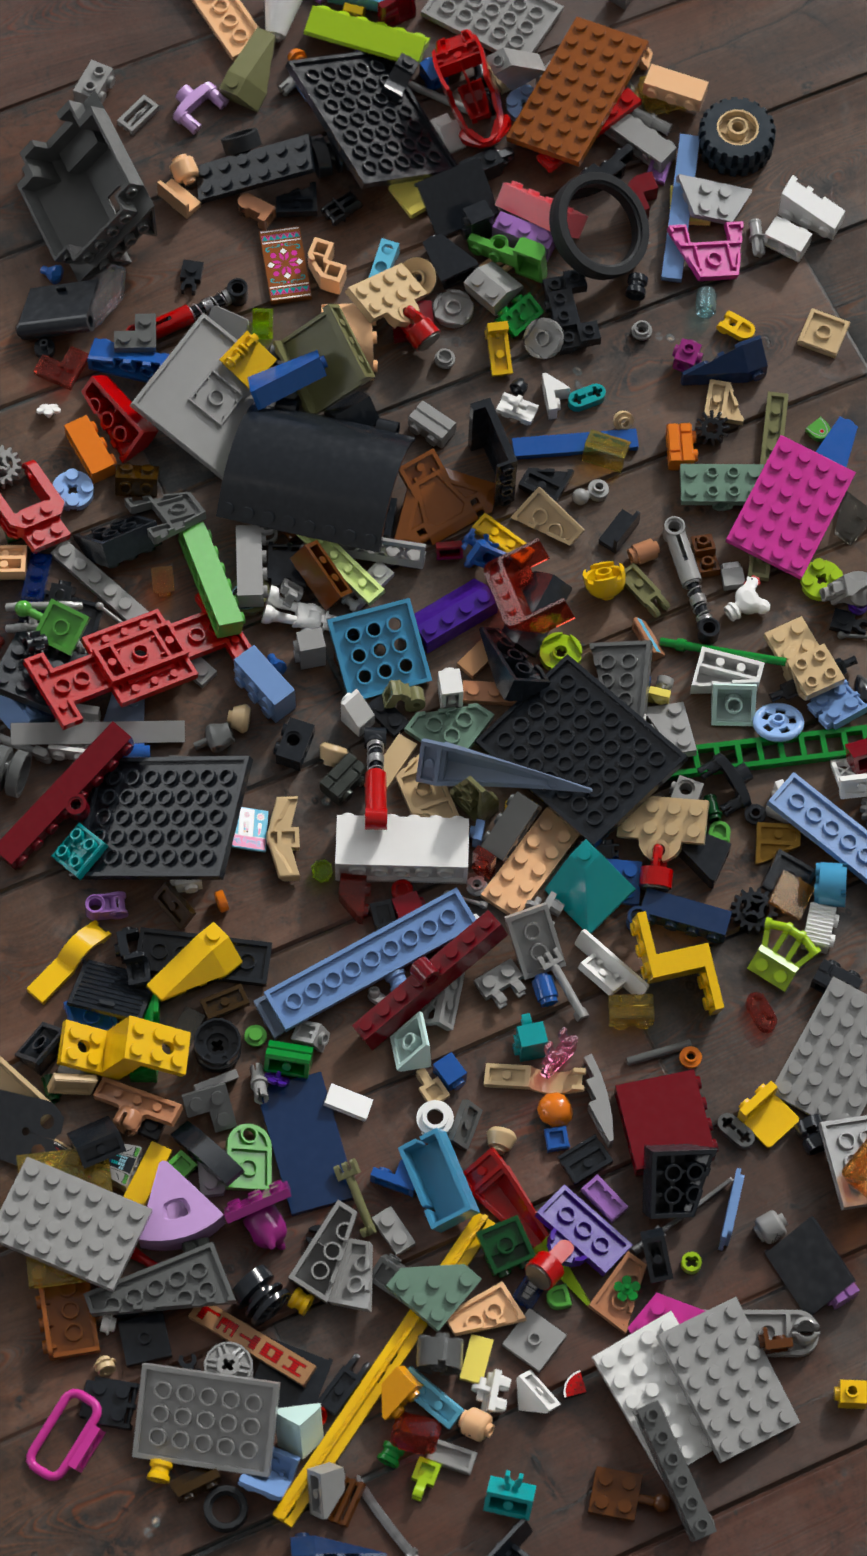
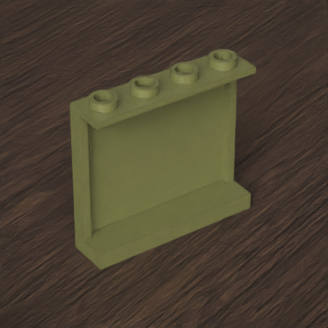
M327 304L322 308L324 312L281 341L272 342L275 347V354L281 359L282 363L318 350L320 356H325L328 367L325 368L327 376L296 391L302 401L303 409L309 413L319 415L375 378L339 304Z

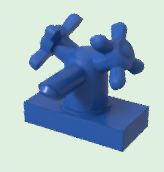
M471 528L462 540L463 550L466 549L468 544L473 546L466 556L467 560L464 563V567L471 568L475 564L501 574L512 559L509 553L497 549L499 544H493L489 541L488 534L483 535L484 539L477 540L474 538L476 529Z

